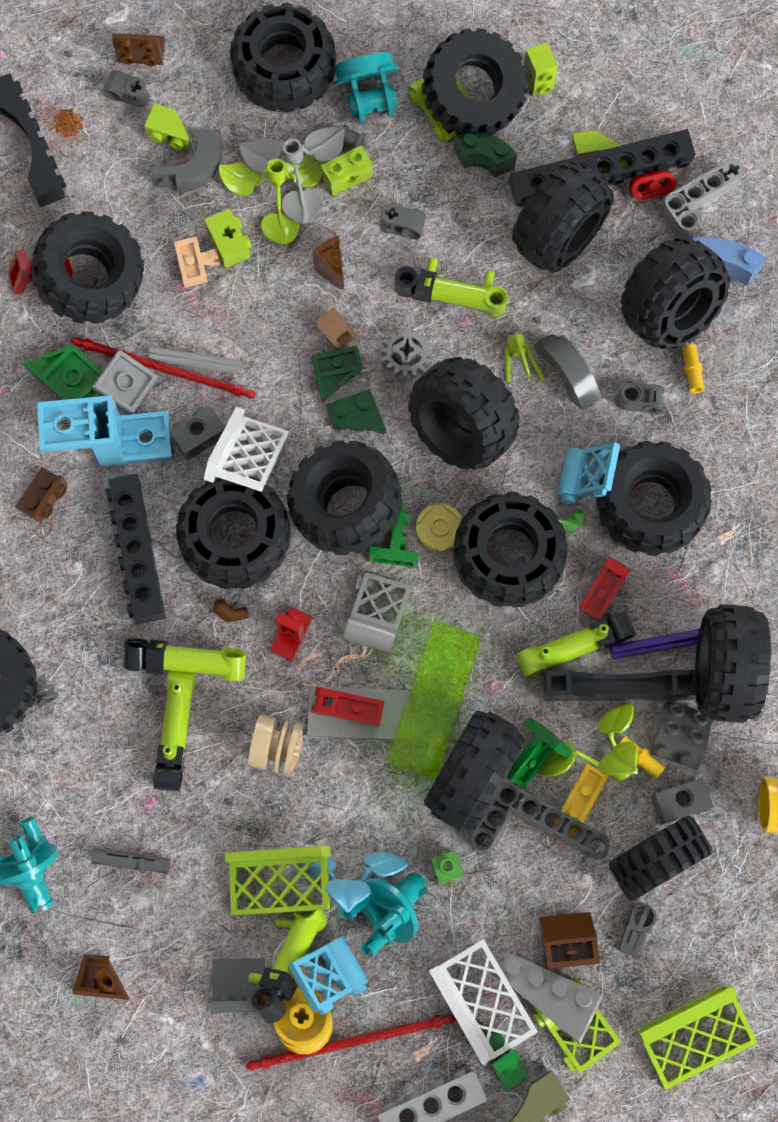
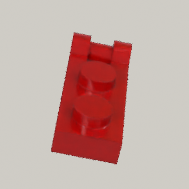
M316 687L314 695L317 697L315 704H312L311 713L376 727L380 726L385 701ZM326 699H333L332 707L325 706Z

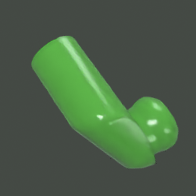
M575 509L573 514L566 520L557 519L563 524L565 532L572 533L584 525L586 513L582 509Z

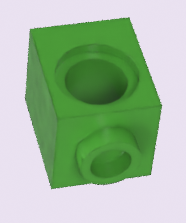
M456 850L431 858L430 862L438 886L463 878L464 874Z

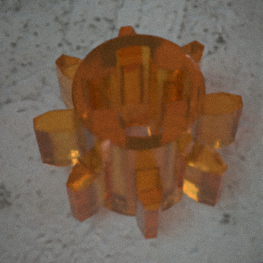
M73 108L60 109L59 115L54 116L56 132L62 131L64 138H67V136L76 137L78 131L83 130L81 114H74Z

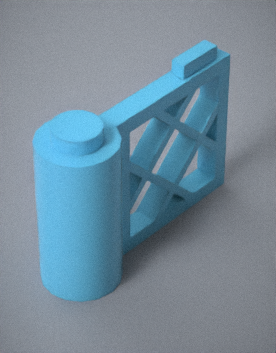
M613 442L587 449L568 448L557 492V497L561 499L560 501L565 504H575V502L580 501L582 496H606V492L611 491L620 444ZM608 452H609V457H608L607 460L604 462L603 459L605 458V456H606V455L608 454ZM594 455L595 458L589 465L590 456ZM600 465V469L594 475V470ZM605 474L604 482L600 485L598 482ZM589 478L590 481L584 488L585 482Z
M344 936L288 965L314 1013L319 1011L323 1015L334 1008L332 1003L350 993L355 997L367 990L365 984L369 980ZM319 955L323 957L326 969L317 965ZM300 965L310 969L309 978L304 976L299 967ZM316 972L325 976L324 985L316 981ZM331 979L337 982L341 992L331 989ZM315 989L323 992L321 1003H319L314 994Z

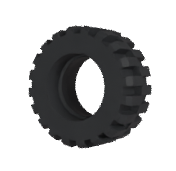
M688 815L610 861L609 870L626 898L634 901L712 854V847L695 819Z

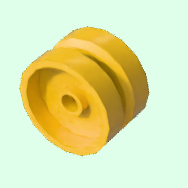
M762 777L759 784L758 815L763 833H778L777 777Z
M297 988L291 1002L283 1000L286 1004L285 1015L273 1024L280 1042L288 1050L297 1054H311L320 1050L329 1041L333 1031V1018L331 1011L323 1015L319 1011L314 1013L302 990ZM314 991L316 998L321 1003L323 996L319 992ZM302 1019H307L304 1020L303 1024H299Z

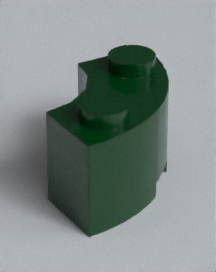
M481 132L463 133L455 136L454 151L463 168L471 166L482 167L488 170L494 177L515 169L517 154L502 139Z

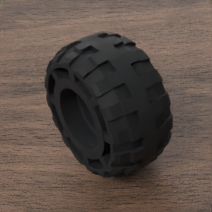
M282 3V6L274 7L273 4L263 6L262 11L257 12L255 10L245 18L246 22H242L234 33V40L231 42L230 59L236 85L241 92L243 91L247 95L248 100L257 106L263 105L266 110L276 112V109H283L287 113L294 112V108L297 107L304 109L312 105L314 99L318 100L326 93L329 83L333 81L336 53L332 34L328 32L326 24L317 15L312 16L311 11L302 6L295 8L291 3ZM278 44L296 46L304 53L298 61L287 66L270 64L262 57L269 48Z
M573 161L560 165L558 169L553 170L529 197L526 205L517 217V222L512 230V241L517 246V251L540 270L559 272L569 266L590 244L611 211L610 208L613 205L614 194L609 187L608 181L583 163L579 165Z
M82 211L81 214L77 215L71 212L63 215L56 222L52 221L39 237L31 263L33 284L37 287L38 296L44 304H49L53 308V312L60 317L67 316L72 318V322L81 324L84 321L93 324L104 323L105 320L109 318L114 319L122 314L136 297L142 283L144 259L141 258L140 254L141 248L137 240L129 235L130 231L123 224L118 225L113 222L112 217L105 214L103 216L94 215L93 211ZM78 254L93 256L105 266L108 272V280L99 286L81 285L69 276L65 269V261Z
M681 237L675 238L673 241L668 240L661 243L658 248L652 249L647 253L646 257L635 266L630 278L628 277L624 285L625 290L621 297V311L625 323L638 337L656 348L675 349L682 347L687 342H692L700 333L705 332L715 317L717 318L723 303L727 300L730 277L723 259L698 240L695 241Z
M453 357L437 362L414 383L413 390L409 395L408 412L411 413L410 421L412 426L415 427L420 440L429 447V450L435 456L443 459V462L464 470L488 467L500 458L516 439L519 429V422L517 421L520 417L518 408L514 404L515 399L512 393H509L505 387L506 384L502 379L495 376L487 366L480 365L477 361L469 358L463 360L462 357Z
M342 440L334 441L331 443V446L325 448L322 445L314 449L315 453L309 458L305 456L298 465L299 470L293 472L289 482L290 490H288L287 505L290 510V516L299 532L317 549L323 552L331 551L335 555H348L349 552L353 551L358 554L367 551V547L374 543L378 545L385 539L384 535L387 531L391 532L398 522L397 515L402 511V488L391 463L376 448L367 447L365 443L350 441V443H345ZM347 486H361L367 489L363 503L352 513L342 516L327 513V506L331 497L340 489Z
M643 441L635 446H628L619 452L611 491H607L606 496L596 497L599 519L615 542L622 543L627 547V550L635 553L638 551L647 555L658 556L661 553L668 552L669 554L679 550L699 533L710 512L712 489L709 479L704 474L705 469L699 461H694L689 456L690 452L682 447L677 449L671 446V443L664 441L659 443ZM604 474V476L600 479V482H599L600 485H602L603 482H604L605 474ZM643 482H654L662 485L671 493L674 499L675 507L673 512L669 516L660 519H653L642 515L631 502L630 494L633 487Z
M248 476L250 479L259 481L257 478ZM215 478L213 483L205 481L204 485L195 488L188 495L189 498L185 504H182L178 513L176 537L184 561L201 580L208 584L219 586L222 589H245L252 587L255 583L265 581L281 566L289 549L290 522L282 500H280L271 487L265 485L261 492L222 478ZM230 511L244 512L250 515L256 523V534L253 539L245 546L237 549L221 548L212 541L210 536V528L213 522L220 515Z
M508 492L503 495H497L496 493L487 496L480 503L474 504L462 518L454 539L453 556L459 578L464 586L466 585L472 591L474 596L480 600L483 599L490 602L493 606H512V608H517L532 602L535 603L552 590L564 570L568 544L563 524L558 521L556 513L549 506H544L539 502V499L531 495L529 497L519 495V492ZM504 529H514L522 532L533 544L534 553L532 559L526 565L517 568H508L496 563L489 555L487 549L491 535Z
M720 604L717 608L708 609L701 620L702 623L699 629L696 648L695 670H697L698 695L695 699L699 712L709 716L712 720L744 723L748 719L757 718L762 713L761 710L766 702L771 671V632L769 621L764 613L754 610V607Z
M474 712L424 799L425 806L431 810L433 816L457 830L463 828L473 831L476 829L525 743V738L518 732V727L492 712Z

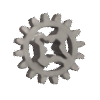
M399 328L396 336L393 333L389 334L390 341H383L385 348L381 349V355L384 356L382 364H388L386 367L387 372L394 370V377L403 374V379L406 380L407 375L411 374L412 378L415 379L416 372L423 375L424 367H430L428 359H432L433 352L430 351L432 345L431 343H426V335L421 338L419 337V330H416L413 334L410 328H407L406 333H403ZM406 347H408L409 352L407 360H405L404 353L406 352Z

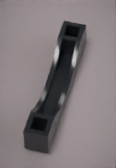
M9 73L0 77V115L18 125L31 143L32 160L27 179L41 208L66 198L63 189L67 186L62 175L57 176L55 173V169L58 168L53 155L48 157L46 153L49 147L44 136L39 137L37 133L41 130L36 118L31 119L29 116L32 110L27 99L22 100L20 96L23 90L19 81H13Z
M570 670L546 671L543 676L544 701L694 700L698 695L697 670H667L638 674H596Z

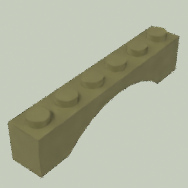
M549 1071L528 1085L524 1100L509 1122H545L543 1117L552 1112L556 1115L567 1108L566 1102L570 1098L553 1071Z

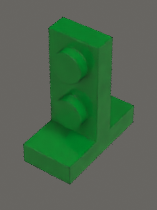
M406 503L402 504V511L397 515L398 522L392 531L390 549L371 546L369 562L413 568L418 567L419 552L400 550L405 549L407 535L402 533L403 526H408L410 512L406 511Z
M531 717L527 719L524 725L535 736L526 745V748L516 759L507 775L511 781L524 789L554 750L567 759L573 752L570 747Z
M495 1032L491 1035L489 1043L495 1052L504 1046L505 1040L500 1033ZM510 1049L489 1063L507 1091L529 1076L520 1063L519 1059L521 1057L515 1049Z

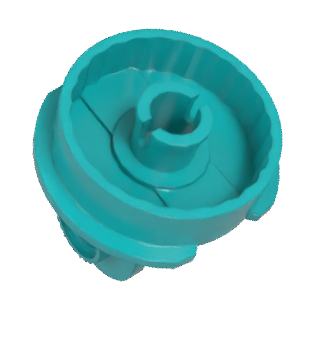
M392 52L364 55L343 61L334 66L337 80L333 82V85L336 88L351 87L352 95H348L349 107L352 117H357L360 125L365 124L364 115L373 114L375 110L377 112L386 111L388 118L394 117L393 108H397L394 87L388 86L386 78L401 72L400 66H395ZM371 79L380 81L381 88L359 92L358 82Z

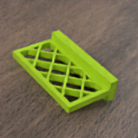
M330 846L226 852L225 863H229L231 915L330 909V897L326 892V884L329 882L328 857H331ZM320 862L321 874L315 880L306 870L312 863ZM302 863H306V864L303 866V868L299 865V864H302ZM289 864H292L299 870L292 881L282 873ZM274 865H281V867L277 869ZM264 866H269L275 872L267 883L258 875ZM237 868H245L251 874L244 884L237 879ZM302 875L312 883L304 894L295 886ZM278 877L288 885L280 896L271 888V885ZM254 879L263 886V889L256 897L247 889ZM315 887L322 893V905H314L307 898ZM291 889L300 897L294 906H290L283 899ZM267 890L276 898V901L270 908H266L259 901ZM244 892L252 902L246 909L239 910L238 898ZM303 902L307 904L306 906H301ZM279 903H281L284 907L277 906L279 905Z
M725 983L634 1029L665 1090L758 1043L736 998L737 994L733 986ZM732 1003L735 1009L732 1022L720 1018L722 1008ZM704 1016L714 1019L709 1033L697 1029L700 1018ZM738 1018L742 1025L737 1024ZM718 1021L731 1025L727 1039L714 1035ZM736 1027L744 1029L749 1038L740 1044L731 1041ZM681 1028L691 1030L686 1045L674 1041L676 1031ZM695 1032L708 1036L704 1051L691 1047ZM713 1038L725 1042L722 1053L717 1056L708 1053ZM659 1039L668 1042L663 1057L654 1054L650 1046L651 1043ZM672 1044L685 1048L680 1063L668 1059ZM690 1050L702 1054L699 1065L695 1067L685 1065ZM657 1059L662 1060L661 1065H659ZM666 1062L679 1066L676 1077L668 1081L663 1074Z

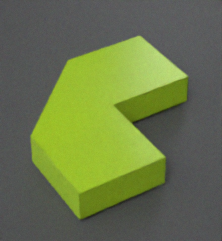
M596 130L572 134L577 156L621 146ZM619 161L622 167L628 168L627 161ZM603 167L604 173H608V169Z

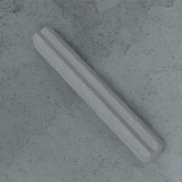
M153 346L149 348L148 358L157 362L239 374L242 367L240 360Z

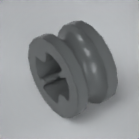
M53 684L45 685L33 693L34 697L39 699L37 702L39 706L46 705L59 697L58 692H54L55 686Z

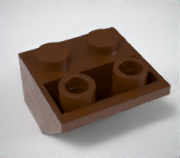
M590 912L539 917L545 969L596 965L600 963L597 936Z

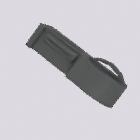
M639 904L632 908L618 947L620 952L629 954L634 958L642 956L638 953L642 952L647 934H650L656 922V913L651 906ZM643 907L644 910L637 925L633 915L638 908ZM650 911L651 922L646 927H643L648 912Z

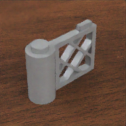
M365 572L364 577L359 576L355 586V590L359 592L349 620L344 619L341 626L340 634L344 635L343 640L391 654L412 586ZM367 582L378 583L381 591L370 595L366 589ZM394 589L405 591L403 598L396 602H393L388 593ZM384 594L390 605L378 610L373 599ZM367 602L371 604L374 610L369 615L357 613L359 606ZM393 609L397 616L395 624L384 621L381 614Z

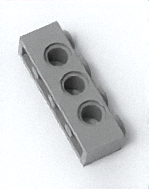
M467 1068L453 1073L454 1079L444 1083L443 1079L429 1084L430 1090L420 1094L419 1090L404 1096L406 1101L397 1106L393 1101L380 1107L381 1113L377 1114L379 1122H400V1112L403 1109H410L414 1112V1120L412 1122H443L486 1102L487 1099L475 1071L468 1072ZM453 1086H458L462 1090V1098L457 1102L450 1101L447 1095L448 1090ZM429 1097H433L438 1101V1109L434 1113H428L423 1108L424 1101Z

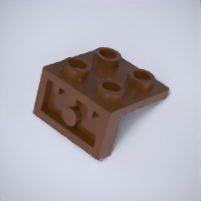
M121 33L112 35L118 62L127 65L133 63L145 64L147 66L163 65L165 36Z

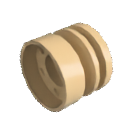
M260 714L252 737L248 766L265 770L269 761L274 760V772L279 773L283 762L285 763L284 775L291 776L301 754L303 724L296 722L292 733H289L290 721L286 720L280 731L277 730V718Z

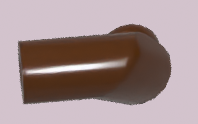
M222 598L214 602L213 610L215 614L225 622H235L249 618L247 606L233 609Z

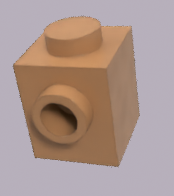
M334 307L325 312L316 321L320 329L338 350L342 349L357 336L351 326Z

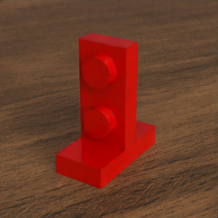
M25 249L15 251L8 272L14 295L24 293L26 285L33 283L32 257H27ZM68 258L65 261V269L72 278L73 270Z
M608 557L579 608L596 619L601 620L631 569L612 557Z
M290 607L286 615L279 613L275 621L278 634L269 650L270 653L293 662L313 620V616L293 607Z

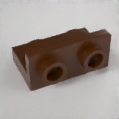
M41 467L15 508L37 522L42 523L44 518L47 519L52 514L53 505L58 498L61 499L66 493L67 482L65 478L61 475L57 476Z

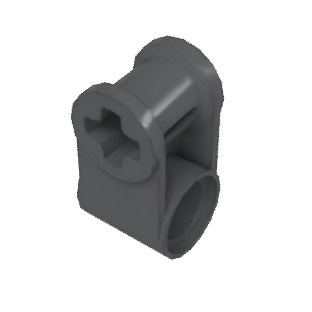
M117 70L110 72L103 89V94L109 99L136 107L146 105L150 98L143 79Z
M395 204L383 207L380 227L384 232L414 240L421 238L426 214L423 211Z
M627 383L622 387L617 397V404L625 411L660 414L663 412L661 399L664 387L657 384ZM629 393L633 395L635 400H628L624 394Z

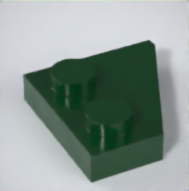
M357 345L311 356L321 402L328 399L363 370Z
M370 389L325 405L334 429H352L359 432L368 430L378 431L379 434L386 433L385 425Z

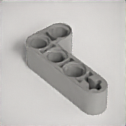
M727 161L666 197L662 207V216L678 238L684 237L688 239L693 237L699 223L698 216L694 212L695 210L738 186L744 172V167L739 161ZM708 184H714L716 187H710ZM689 194H693L697 198H691ZM669 205H674L678 209H672ZM682 223H687L691 227L686 228L682 225Z

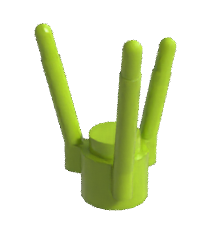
M523 334L509 336L506 339L507 347L504 348L506 383L510 382L511 355L513 358L521 359L526 376H531L525 357L526 354L540 381L544 382L545 378L531 352L529 343H526L525 336Z

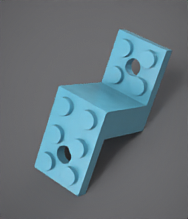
M112 395L37 402L41 452L92 448L100 466L172 460L168 411L120 415ZM69 420L71 426L67 430L58 429L60 421ZM145 432H149L153 435V438L150 442L144 443L140 441V436Z

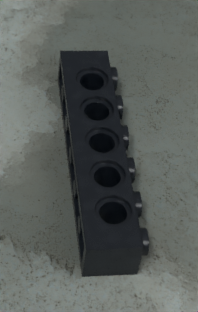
M137 474L108 479L110 488H106L108 502H112L114 508L113 511H110L112 525H117L118 533L114 534L116 547L121 548L122 557H118L121 572L125 571L127 579L123 580L125 595L129 594L131 603L127 604L129 617L134 618L137 625L166 619L140 479ZM126 499L132 500L129 507L123 508L120 506L122 501ZM135 522L136 527L133 530L127 531L124 529L127 523ZM139 545L141 549L138 553L131 554L129 553L130 547ZM136 569H145V573L141 577L133 576ZM142 591L150 593L146 600L140 601L137 599L138 594Z

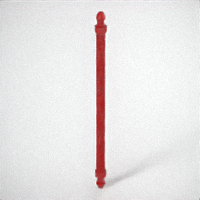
M73 337L71 339L75 346H82L84 350H92L110 357H114L119 350L94 342L88 338L83 340L80 337ZM123 351L144 367L164 373L167 372V374L198 382L202 385H210V387L221 389L225 392H233L234 396L241 397L243 395L248 399L255 398L256 396L252 389H244L242 385L223 382L222 380L220 381Z
M450 1013L442 1017L434 1015L431 1019H424L421 1022L419 1020L418 1022L415 1021V1023H408V1025L402 1024V1026H395V1028L382 1029L379 1032L373 1031L372 1033L369 1032V1034L366 1033V1035L360 1034L359 1036L356 1035V1037L353 1036V1038L347 1037L346 1039L343 1038V1040L340 1039V1041H330L320 1050L311 1054H297L288 1051L287 1053L284 1052V1054L271 1055V1057L267 1055L260 1056L259 1060H250L246 1063V1069L251 1071L261 1067L263 1070L269 1069L272 1065L275 1066V1064L278 1065L281 1062L284 1064L285 1062L288 1063V1061L291 1062V1060L297 1061L298 1059L301 1060V1058L304 1059V1057L321 1055L324 1052L330 1053L331 1051L334 1052V1050L337 1051V1049L343 1050L344 1048L347 1049V1047L350 1048V1046H360V1044H367L370 1041L373 1043V1041H380L383 1038L385 1040L386 1038H393V1036L396 1037V1035L402 1036L403 1034L406 1035V1033L409 1034V1032H419L422 1029L428 1030L429 1028L432 1029V1027L438 1029L442 1028L443 1024H452L456 1021L454 1014Z

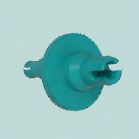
M30 816L19 823L28 843L26 844L23 834L16 835V840L10 838L7 841L13 854L6 857L0 854V886L12 884L19 888L26 904L29 906L28 909L31 913L36 914L37 907L42 906L43 911L53 905V898L50 896V891L44 879L45 868L55 861L59 852L56 845L48 843L46 836L42 835L35 816Z
M412 872L408 874L395 887L384 880L370 878L365 881L370 887V894L367 898L356 904L348 913L340 907L341 914L348 920L353 919L362 910L367 920L374 927V934L361 944V950L366 956L368 955L372 958L384 945H389L392 941L405 943L416 935L418 920L412 905L427 891L426 887L421 889L427 882L419 873Z

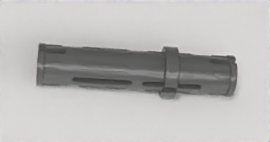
M94 848L91 857L92 864L139 870V873L149 871L168 874L170 869V858L150 856L145 852L134 854Z

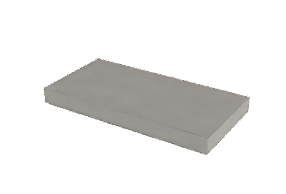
M310 686L307 737L407 741L409 690L321 687L385 701L380 726L376 727L311 713L312 704H315L317 696L314 695L316 686ZM326 699L325 706L332 707L333 699Z

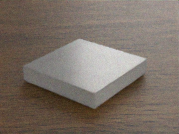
M119 349L92 389L102 396L112 395L116 406L130 415L136 411L159 376Z

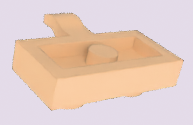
M197 236L174 242L185 288L208 282L204 265L214 266L220 264L217 249L201 253Z

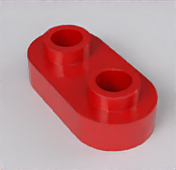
M665 169L638 175L631 180L629 191L637 200H646L666 195L674 190L676 178L670 171ZM665 178L663 183H659L660 179ZM643 183L642 188L637 189V186Z

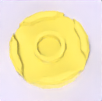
M448 504L429 505L421 511L417 518L416 533L418 540L424 547L432 551L444 552L454 548L456 531L462 520L461 514Z

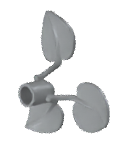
M343 127L322 128L310 133L306 137L304 145H301L299 140L291 138L284 142L283 148H280L278 142L271 138H260L240 143V150L247 166L259 174H263V169H267V164L272 159L282 160L285 156L286 161L293 165L298 191H291L285 195L282 200V209L289 219L300 225H305L317 216L321 202L316 190L311 188L302 190L298 164L303 160V152L308 156L314 154V158L318 162L327 163L340 156L343 150L345 131Z

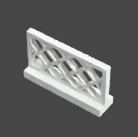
M236 407L208 459L204 480L213 483L215 478L219 477L262 492L288 438L289 431L244 417L245 409ZM245 427L256 429V431L248 432ZM274 435L280 438L272 440L269 436ZM262 437L264 442L257 443L254 438ZM247 440L249 444L242 446L239 441ZM270 448L273 452L265 453L262 449ZM256 451L258 455L250 456L248 452ZM240 453L243 458L235 459L232 455ZM263 461L266 466L258 467L256 462ZM248 464L251 469L243 470L241 465ZM233 467L236 472H229L224 469ZM257 475L260 482L250 479L248 476Z
M484 939L442 965L429 970L482 1065L486 1066L494 1061L495 1058L538 1033ZM480 948H483L487 955L485 967L471 964L473 953ZM468 956L467 962L461 961ZM489 962L492 963L495 970L488 968ZM456 963L465 965L463 980L452 978L447 968ZM469 967L484 970L480 985L466 982ZM487 971L499 975L501 980L498 990L484 987ZM455 982L461 984L460 991L457 988ZM503 984L509 993L502 991ZM465 985L479 988L476 1004L464 1000L462 995ZM483 990L497 993L494 1009L479 1005ZM500 995L509 996L513 999L512 1013L497 1010ZM468 1005L475 1007L473 1014ZM478 1008L493 1012L489 1027L479 1025L476 1021ZM516 1008H518L522 1016L515 1015ZM496 1013L511 1017L507 1032L493 1028ZM514 1018L525 1020L530 1030L521 1036L512 1034L511 1029ZM482 1029L488 1030L487 1038ZM491 1032L506 1035L504 1046L495 1052L489 1043ZM510 1036L516 1038L512 1042L508 1043Z

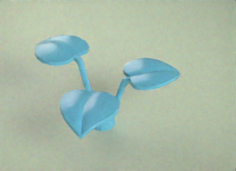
M375 852L369 854L364 859V865L368 868L365 869L361 881L342 880L335 878V874L332 871L337 868V863L328 857V873L331 881L326 884V892L337 904V915L345 918L340 912V907L348 913L356 904L369 896L370 887L365 883L369 873L373 872L376 876H390L405 869L408 866V862L392 853ZM320 862L312 863L306 870L315 880L321 874ZM302 863V864H299V865L303 868V866H304L306 863ZM291 864L294 872L298 874L299 870Z

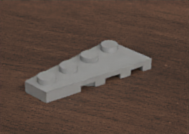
M508 952L500 968L514 992L532 1004L541 1014H544L553 1021L557 1027L569 1034L578 1044H581L603 998L602 994Z

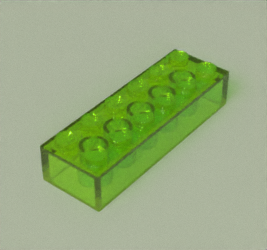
M437 620L430 625L384 762L385 766L430 782L436 779L482 639L481 636Z

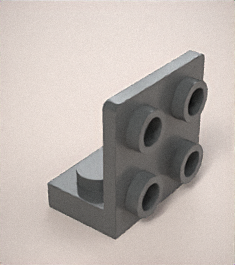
M264 958L213 960V1002H211V1013L257 1012L252 1005L251 999L255 991L261 987L260 985L249 983L248 977L251 973L263 975L265 970Z

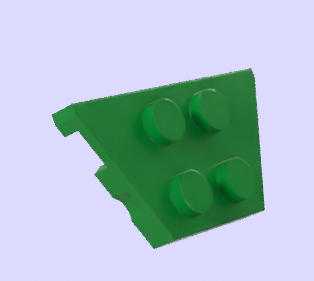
M72 344L61 348L57 352L52 351L43 354L44 357L30 361L29 359L23 363L27 370L61 400L101 396L92 387L103 371Z

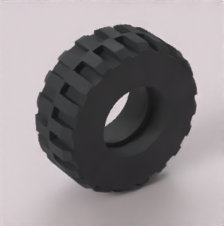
M468 28L463 29L460 34L453 33L449 35L444 42L442 41L437 46L423 71L422 93L426 94L427 97L424 101L427 109L431 108L433 111L432 117L436 122L440 120L444 124L443 128L450 132L452 129L457 132L456 135L477 132L494 135L498 130L504 129L514 119L526 100L525 93L528 91L529 82L525 80L528 72L526 66H522L521 60L523 58L519 51L515 52L512 48L513 44L509 40L504 41L500 38L501 35L494 31L490 34L486 33V29L478 28L475 32H472V29ZM476 66L483 69L490 76L494 86V95L489 101L475 102L469 100L460 92L456 84V72L460 67Z
M0 629V733L3 731L9 733L14 729L13 725L18 720L22 722L25 719L27 708H32L35 699L32 696L37 690V682L35 681L37 673L28 652L16 639Z

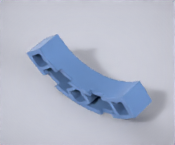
M713 237L688 238L695 241L698 240L723 259L729 276L739 280L746 286L761 270L766 260V257L756 250L735 241Z

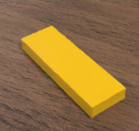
M586 763L561 811L583 823L609 775L602 774L597 768ZM556 818L552 827H555L559 824L560 821L558 818ZM570 829L568 836L571 839H575L579 829Z

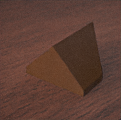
M334 236L312 250L314 270L337 288L344 289L339 236Z
M83 955L73 988V995L130 1000L109 960V956Z

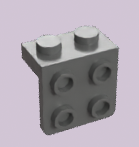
M666 701L658 732L651 745L649 754L698 770L707 750L713 720L709 716L701 714L699 710L672 701Z

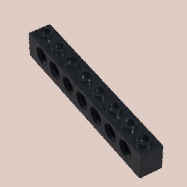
M685 129L511 173L508 182L515 206L522 205L524 207L529 197L536 191L531 187V184L537 183L540 185L553 170L558 169L560 165L573 161L579 165L583 163L600 174L611 185H617L624 182V179L634 178L638 175L662 169L668 170V168L675 166L678 169L687 167L696 154L689 130ZM663 150L671 151L673 157L666 156ZM641 156H648L651 162L643 161ZM619 161H627L629 168L622 167ZM597 167H606L608 173H600Z

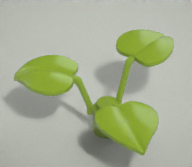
M314 154L311 156L303 155V160L298 164L302 187H312L321 180V165L324 163L318 162L314 158ZM272 159L268 162L267 169H263L261 177L259 173L252 171L245 162L219 165L221 181L235 195H250L254 190V185L259 186L267 176L268 182L276 186L277 214L270 213L263 218L261 222L262 233L267 239L280 245H287L293 242L299 233L300 224L289 219L284 213H281L280 185L284 183L285 178L288 180L293 179L297 185L293 165L288 162L284 163L281 159Z
M630 702L620 704L605 712L600 718L598 731L601 734H608L613 747L612 751L608 752L600 762L579 750H574L573 743L564 742L573 750L571 755L567 759L554 750L539 769L540 777H554L565 773L573 765L575 756H579L599 767V771L602 774L611 775L617 782L625 780L630 774H637L638 751L636 745L630 741L616 744L614 740V733H622L630 725L634 714L633 705Z

